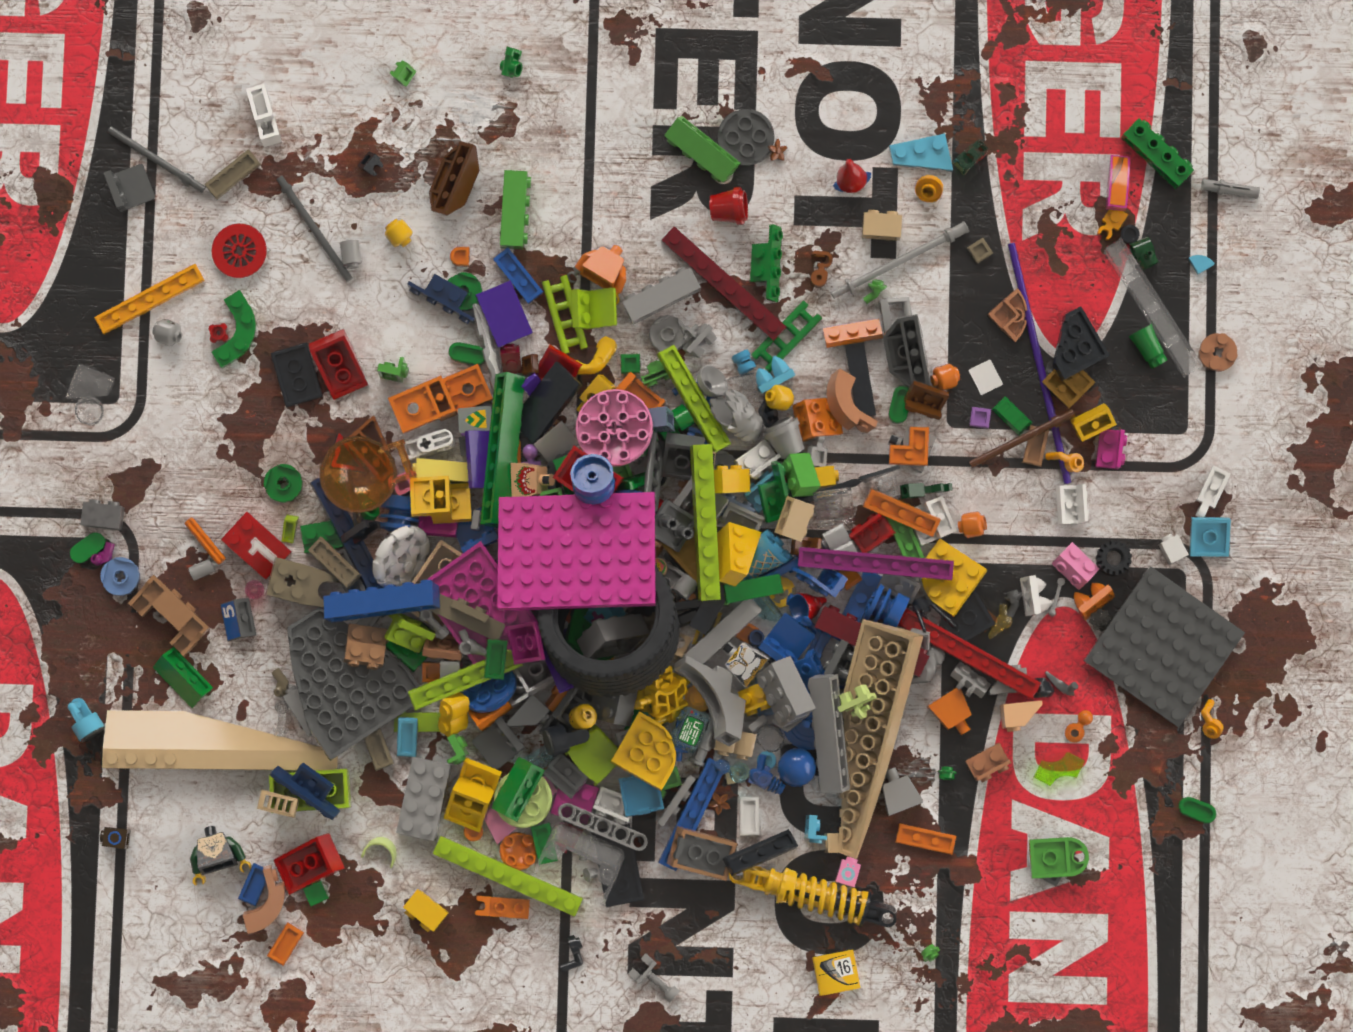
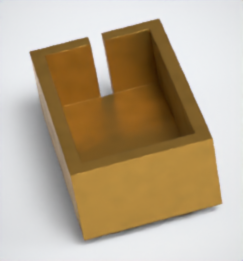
M693 527V537L686 539L680 552H676L663 543L662 545L663 549L680 568L697 582L695 530Z

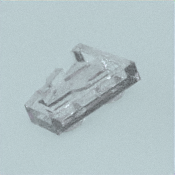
M78 364L66 398L109 396L115 377L83 364Z

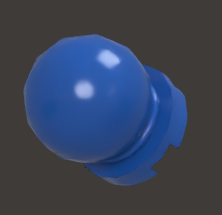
M793 748L786 751L778 762L780 778L792 787H801L808 784L814 778L817 771L814 756L802 748Z

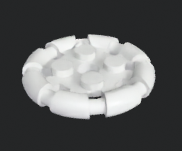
M416 526L400 527L391 532V536L381 542L375 553L376 559L373 560V575L380 586L384 587L391 584L402 586V583L412 582V578L418 574L426 562V556L430 553L429 538L421 528Z

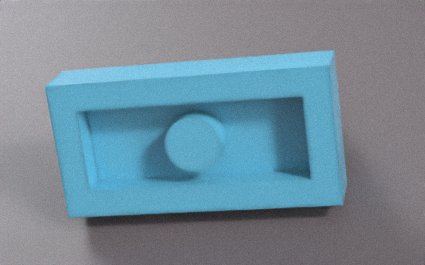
M776 356L772 358L774 377L768 371L758 368L756 373L758 386L756 387L760 393H764L774 385H779L795 376L794 371L781 358Z

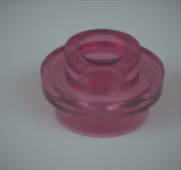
M249 581L245 586V593L251 599H259L264 594V586L260 581ZM253 586L258 588L256 593L251 592Z

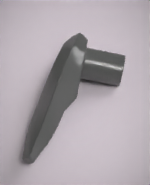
M1048 671L1045 672L1058 690L1066 695H1075L1074 691L1078 688L1076 682L1067 685Z

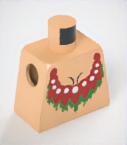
M511 463L512 497L540 496L541 492L548 490V486L555 484V479L552 478L554 475L547 474L546 466Z

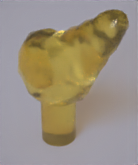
M1007 604L999 605V616L995 620L996 625L992 627L988 637L990 639L1012 625L1013 619L1007 615Z

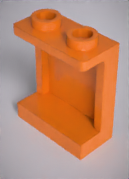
M631 371L616 388L633 393L645 403L647 408L665 407L666 401L647 388Z

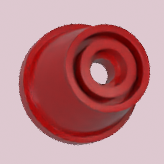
M734 187L733 190L710 196L709 206L712 221L744 225L745 221L748 220L747 195L741 187Z

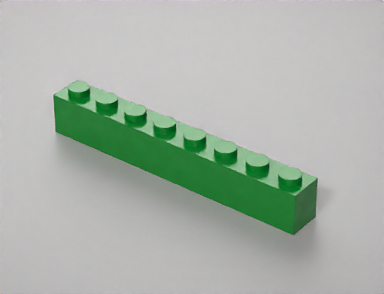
M509 372L495 374L480 520L481 525L498 528L499 497H512L511 463H518L517 454L520 443L519 434L524 389L521 386L525 381V377Z

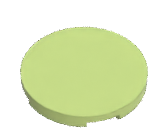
M509 774L504 776L498 783L494 793V801ZM541 777L518 822L499 812L497 813L506 823L514 827L528 828L537 825L545 819L552 806V791L549 784Z

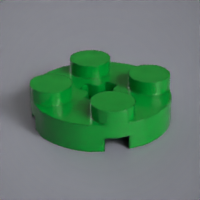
M467 272L458 273L448 279L449 282L461 289L467 287L469 292L459 309L461 311L473 310V304L478 305L475 295L483 292L479 280Z
M279 464L266 473L264 487L270 498L277 502L286 503L294 501L302 491L303 480L296 468L288 464ZM286 478V482L289 484L282 489L278 482Z

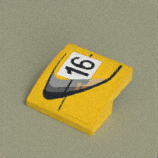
M853 950L812 957L819 996L861 988Z

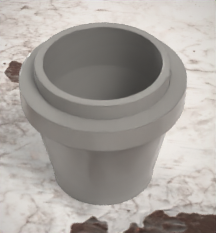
M793 416L775 422L770 427L765 428L766 432L763 433L765 440L768 439L776 452L781 455V459H785L789 454H796L805 449L799 429L800 422L798 418H793Z

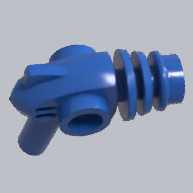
M760 753L757 768L749 770L748 782L764 790L767 788V791L771 790V792H774L775 790V794L781 795L786 785L782 781L779 783V779L776 776L773 777V774L770 773L771 768L765 765L767 755Z

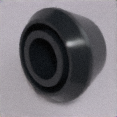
M1034 678L1041 682L1034 698L1053 696L1054 689L1050 681H1046V678Z

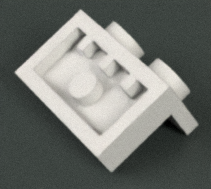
M764 439L737 458L734 463L742 465V469H750V479L756 480L764 474L762 470L766 467L771 469V462L777 461L781 455L775 454Z

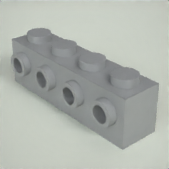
M683 267L675 272L676 275L670 278L669 276L661 278L658 281L659 283L654 286L651 284L641 289L642 292L637 295L632 293L624 298L625 301L622 303L632 324L634 325L701 291V287L691 267L688 269Z

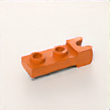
M476 896L478 901L484 902L485 907L482 910H476L475 915L528 919L530 899Z

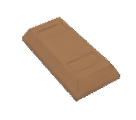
M1030 426V430L1036 428V426ZM1049 430L1027 440L1022 463L1041 467Z

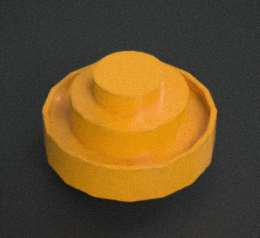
M925 175L918 179L915 193L920 200L932 203L941 198L943 184L939 178L933 175Z
M692 685L688 688V692L685 694L688 708L694 712L706 711L708 706L696 687Z

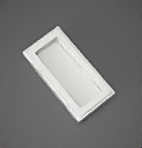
M739 797L740 836L759 835V797Z

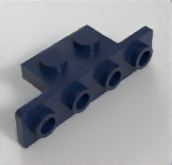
M436 274L433 275L425 290L408 281L407 286L410 288L409 291L416 296L421 294L427 297L425 300L434 306L436 303L443 306L442 310L450 315L452 313L459 315L458 319L466 324H469V322L475 323L474 317L459 309L468 295V292Z
M305 763L299 766L293 776L280 766H277L270 773V776L277 783L288 788L292 794L299 796L307 805L320 811L324 817L333 820L340 813V809L326 800L334 784Z

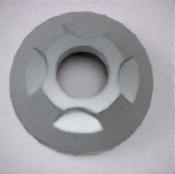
M706 365L697 373V385L703 395L717 398L723 396L725 391H728V383L725 376L714 366Z

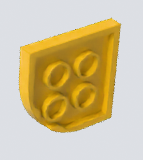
M939 538L926 558L954 561L952 580L922 578V584L926 594L934 604L955 617L986 574L987 569Z
M639 711L613 756L611 763L662 791L674 769L676 761V750L672 737L659 722Z

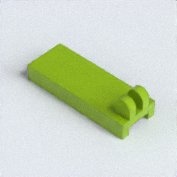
M440 712L403 713L394 719V732H398L399 717L418 718V732H440L438 729Z

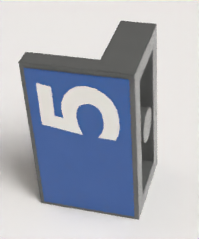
M249 598L234 599L220 604L227 641L256 636Z

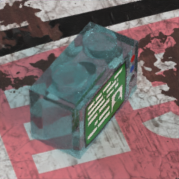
M691 707L681 710L677 718L679 724L677 728L674 727L671 733L674 746L690 753L695 752L709 715Z

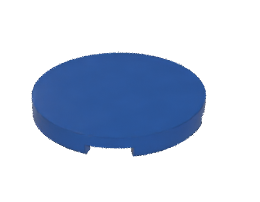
M513 671L504 673V680L490 679L463 690L461 693L469 698L470 710L478 713L491 712L505 705L513 696L517 684L516 676Z

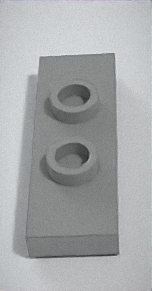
M691 775L687 777L657 821L659 825L663 827L670 816L673 818L680 810L678 804L681 800L685 802L691 793L689 788L695 781L694 777Z

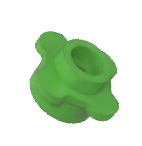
M931 944L921 952L924 962L928 960L931 962L938 957V952L940 951L938 946L935 947Z

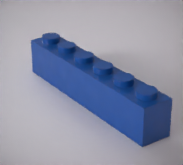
M421 580L419 584L405 582L402 583V586L385 585L381 589L368 587L366 591L352 589L348 590V593L343 594L342 592H331L330 595L323 596L324 619L330 622L440 608L439 585L432 582V580Z

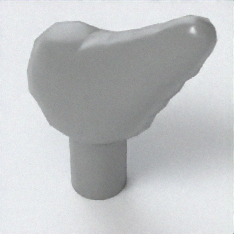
M466 629L459 631L463 641L459 646V651L462 654L486 656V649L475 640L470 639Z

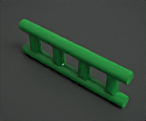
M804 300L782 322L787 326L786 329L795 337L788 344L779 337L774 341L781 349L776 357L782 360L822 320L818 313L812 317L805 310L809 305ZM799 315L807 322L800 331L792 324ZM767 337L751 356L755 360L761 356L768 363L765 369L770 373L772 371L773 357L765 350L773 341Z

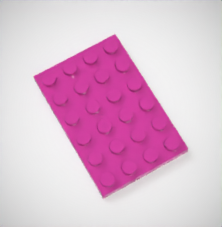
M481 541L427 579L439 585L440 594L455 600L461 598L469 602V607L475 609L478 606L487 611L486 615L505 624L499 640L508 641L507 650L511 649L507 626L537 621L530 610L498 611V565ZM438 615L459 645L463 642L459 631L466 629L470 639L475 640L483 648H487V639L489 638ZM476 654L467 655L473 664L485 660L486 657Z

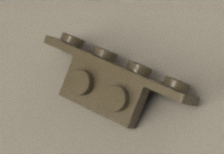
M439 593L440 608L430 609V611L489 639L499 640L505 624L486 615L487 611L478 606L475 609L469 607V602L461 598L455 600Z

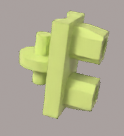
M866 684L854 688L857 695L856 699H853L851 691L839 695L841 706L838 707L839 712H849L854 709L851 712L852 717L858 716L860 719L867 717L866 711L870 710L868 704L863 705L877 697L875 693H870Z

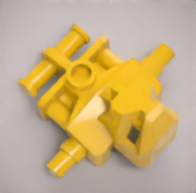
M669 665L656 681L654 680L650 686L646 687L645 696L637 700L636 704L638 707H642L651 703L652 708L648 709V714L653 716L655 721L661 725L666 722L672 723L676 720V717L685 714L683 708L688 706V702L683 699V696L688 692L687 686L691 682L687 678L673 673L672 667Z

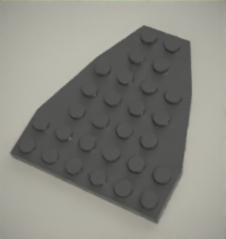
M318 607L288 626L287 634L292 672L308 729L331 761L411 709L413 705L408 691L420 686L406 665L392 657L387 650L385 651L382 668L373 670L368 669L365 665H359V667L348 666V663L343 661L349 624L343 621L330 622L324 619V609Z

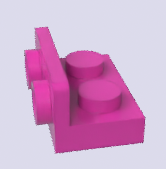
M1107 429L1099 433L1095 467L1118 470L1121 468V465H1124L1125 454H1122L1123 446L1127 444V435H1124L1125 430Z

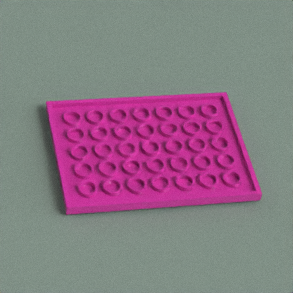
M655 492L613 493L608 500L594 505L582 502L576 495L499 497L498 611L656 606Z

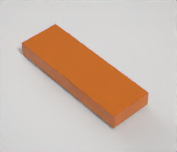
M899 823L895 842L952 855L956 836Z

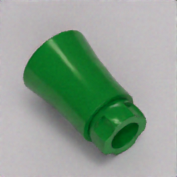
M1152 324L1128 336L1136 345L1144 360L1148 361L1151 369L1167 361Z

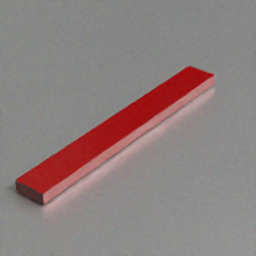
M906 608L898 626L908 631L912 628L922 630L916 613ZM922 617L926 630L930 632V644L1031 700L1034 698L1041 682Z

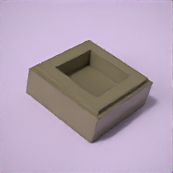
M984 238L967 247L976 264L993 254Z

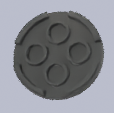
M753 109L736 110L727 115L720 124L718 145L737 159L740 165H755L763 161L771 152L768 146L774 145L773 126L769 119L759 111Z

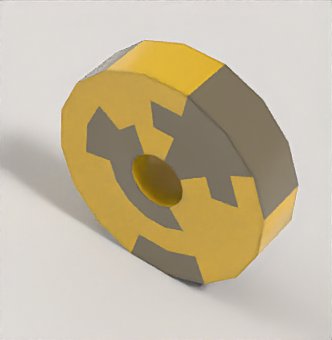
M781 577L784 595L774 594L766 596L768 602L774 607H787L786 601L789 594H796L795 585L785 577Z

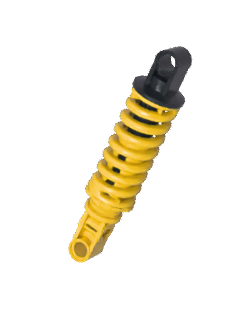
M760 866L743 871L741 876H731L729 872V879L733 883L747 886L754 890L764 891L765 895L776 896V903H786L788 899V905L792 906L796 901L798 902L797 906L799 909H802L806 904L808 905L807 909L809 912H812L815 907L818 908L817 912L819 915H822L824 910H827V915L830 918L834 916L837 910V918L840 921L848 913V923L854 922L861 928L865 921L884 927H892L896 923L897 911L895 907L871 900L870 891L860 892L855 888H851L847 894V887L845 885H841L837 891V884L835 882H831L827 886L825 879L817 883L815 876L810 877L808 881L805 873H802L797 878L798 873L787 867L783 873L776 872L773 868L767 870ZM890 913L893 915V917L891 919H885L883 917V914Z

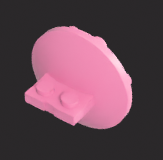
M619 389L602 391L591 397L581 408L576 421V436L581 449L587 454H597L605 457L612 467L623 466L638 459L649 446L653 434L652 416L645 403L633 393Z

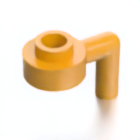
M1050 452L1045 454L1046 460L1060 459L1063 461L1066 470L1071 473L1080 472L1084 467V459L1078 453L1067 455L1063 452Z
M1208 699L1201 711V715L1205 720L1203 733L1211 739H1216L1220 737L1224 728L1219 720L1211 717L1209 712L1215 702L1212 699Z

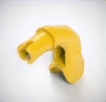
M607 336L602 337L596 346L597 351L594 358L589 364L581 363L583 365L577 375L600 372L616 352L617 344L615 340Z

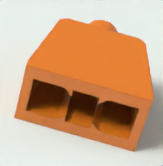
M955 688L927 706L947 730L955 726L960 735L970 730L965 719L972 714L961 688L960 690Z

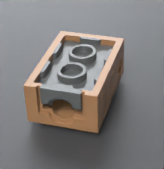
M677 826L667 864L675 868L727 881L729 870L723 858L735 853L737 843L729 839Z

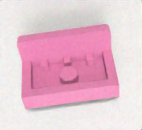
M1073 542L1052 562V565L1078 590L1100 569Z

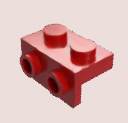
M873 513L867 518L866 523L863 525L858 524L852 528V533L849 534V537L855 541L862 553H869L896 534L885 516Z

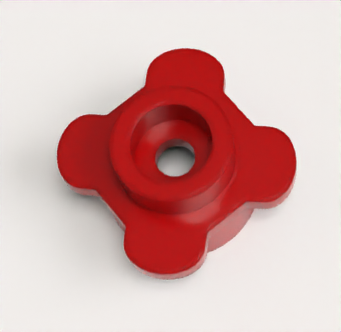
M225 323L209 326L210 341L212 343L217 341L226 342L229 337L226 334L227 325Z

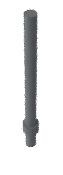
M111 126L108 129L107 133L181 179L183 184L188 187L192 186L201 193L204 192L206 186L196 181L194 176L189 173L185 174Z

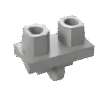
M705 323L701 327L697 324L692 328L685 326L684 330L687 333L683 339L687 342L682 349L699 358L705 351L699 343L704 340L710 345L717 339L711 331L713 328Z

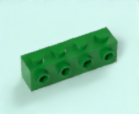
M1138 118L1122 135L1121 139L1176 190L1194 171L1193 165L1187 159L1183 160L1178 155L1179 152L1173 146L1169 147L1164 142L1165 139L1161 134L1150 129L1151 125L1147 121Z

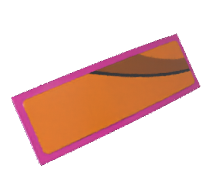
M1110 155L1106 209L1125 211L1127 209L1130 157Z

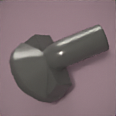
M1017 589L1007 592V596L1004 597L1006 601L1011 603L1006 613L1010 617H1013L1017 611L1019 600L1023 594L1018 592Z

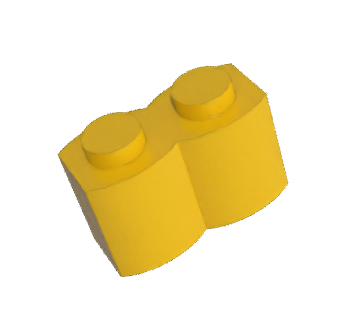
M459 692L440 702L439 712L441 716L438 721V729L447 737L465 730L468 726L467 713L470 708V702L467 696Z

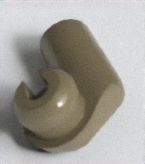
M277 668L271 673L277 680L276 688L273 692L275 696L283 697L288 689L289 681L282 671Z

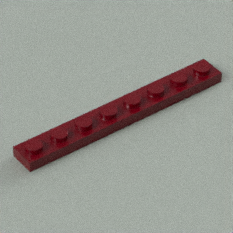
M675 226L663 237L661 241L773 342L787 328Z

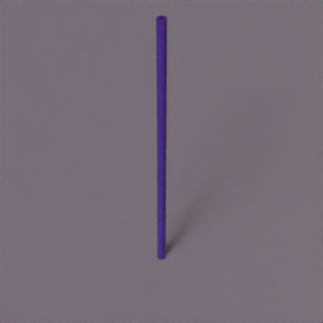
M1015 243L1008 244L1017 287L1027 305L1025 320L1027 321L1026 325L1050 421L1056 414L1050 390L1042 383L1047 376ZM1059 427L1051 428L1056 452L1065 453ZM1058 459L1064 484L1072 483L1070 473L1066 470L1064 462Z

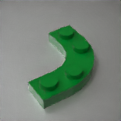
M240 290L224 299L235 318L236 331L228 342L212 351L222 369L242 357L251 347L255 336L256 318L251 306Z

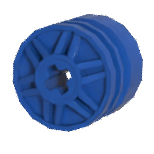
M392 494L382 495L381 508L389 510L388 514L379 515V518L387 520V522H380L381 529L393 532L400 527H410V523H419L418 519L411 517V497Z
M880 584L872 593L866 605L863 619L869 620L870 616L873 615L875 616L873 622H878L881 619L883 620L882 624L897 627L910 598L898 593L894 599H891L892 589L889 588L886 594L883 595L882 591L885 586Z

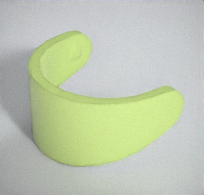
M377 837L369 841L361 857H364L367 848L371 845H382L391 853L392 862L390 868H393L397 856L396 847L393 842L385 837Z

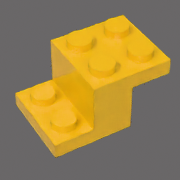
M449 476L410 478L412 517L431 516L433 524L472 521L471 489H469V483L450 484Z
M465 758L459 778L452 789L443 819L480 832L486 813L493 801L502 771Z

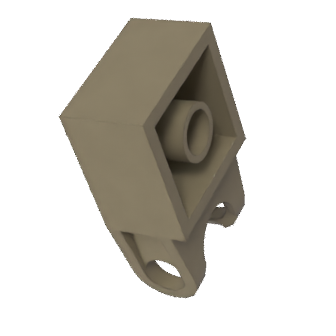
M276 557L265 595L300 605L324 608V600L318 594L320 584L323 582L338 583L339 580L335 576L317 568ZM289 576L294 580V584H291L290 587L285 582V578H289Z

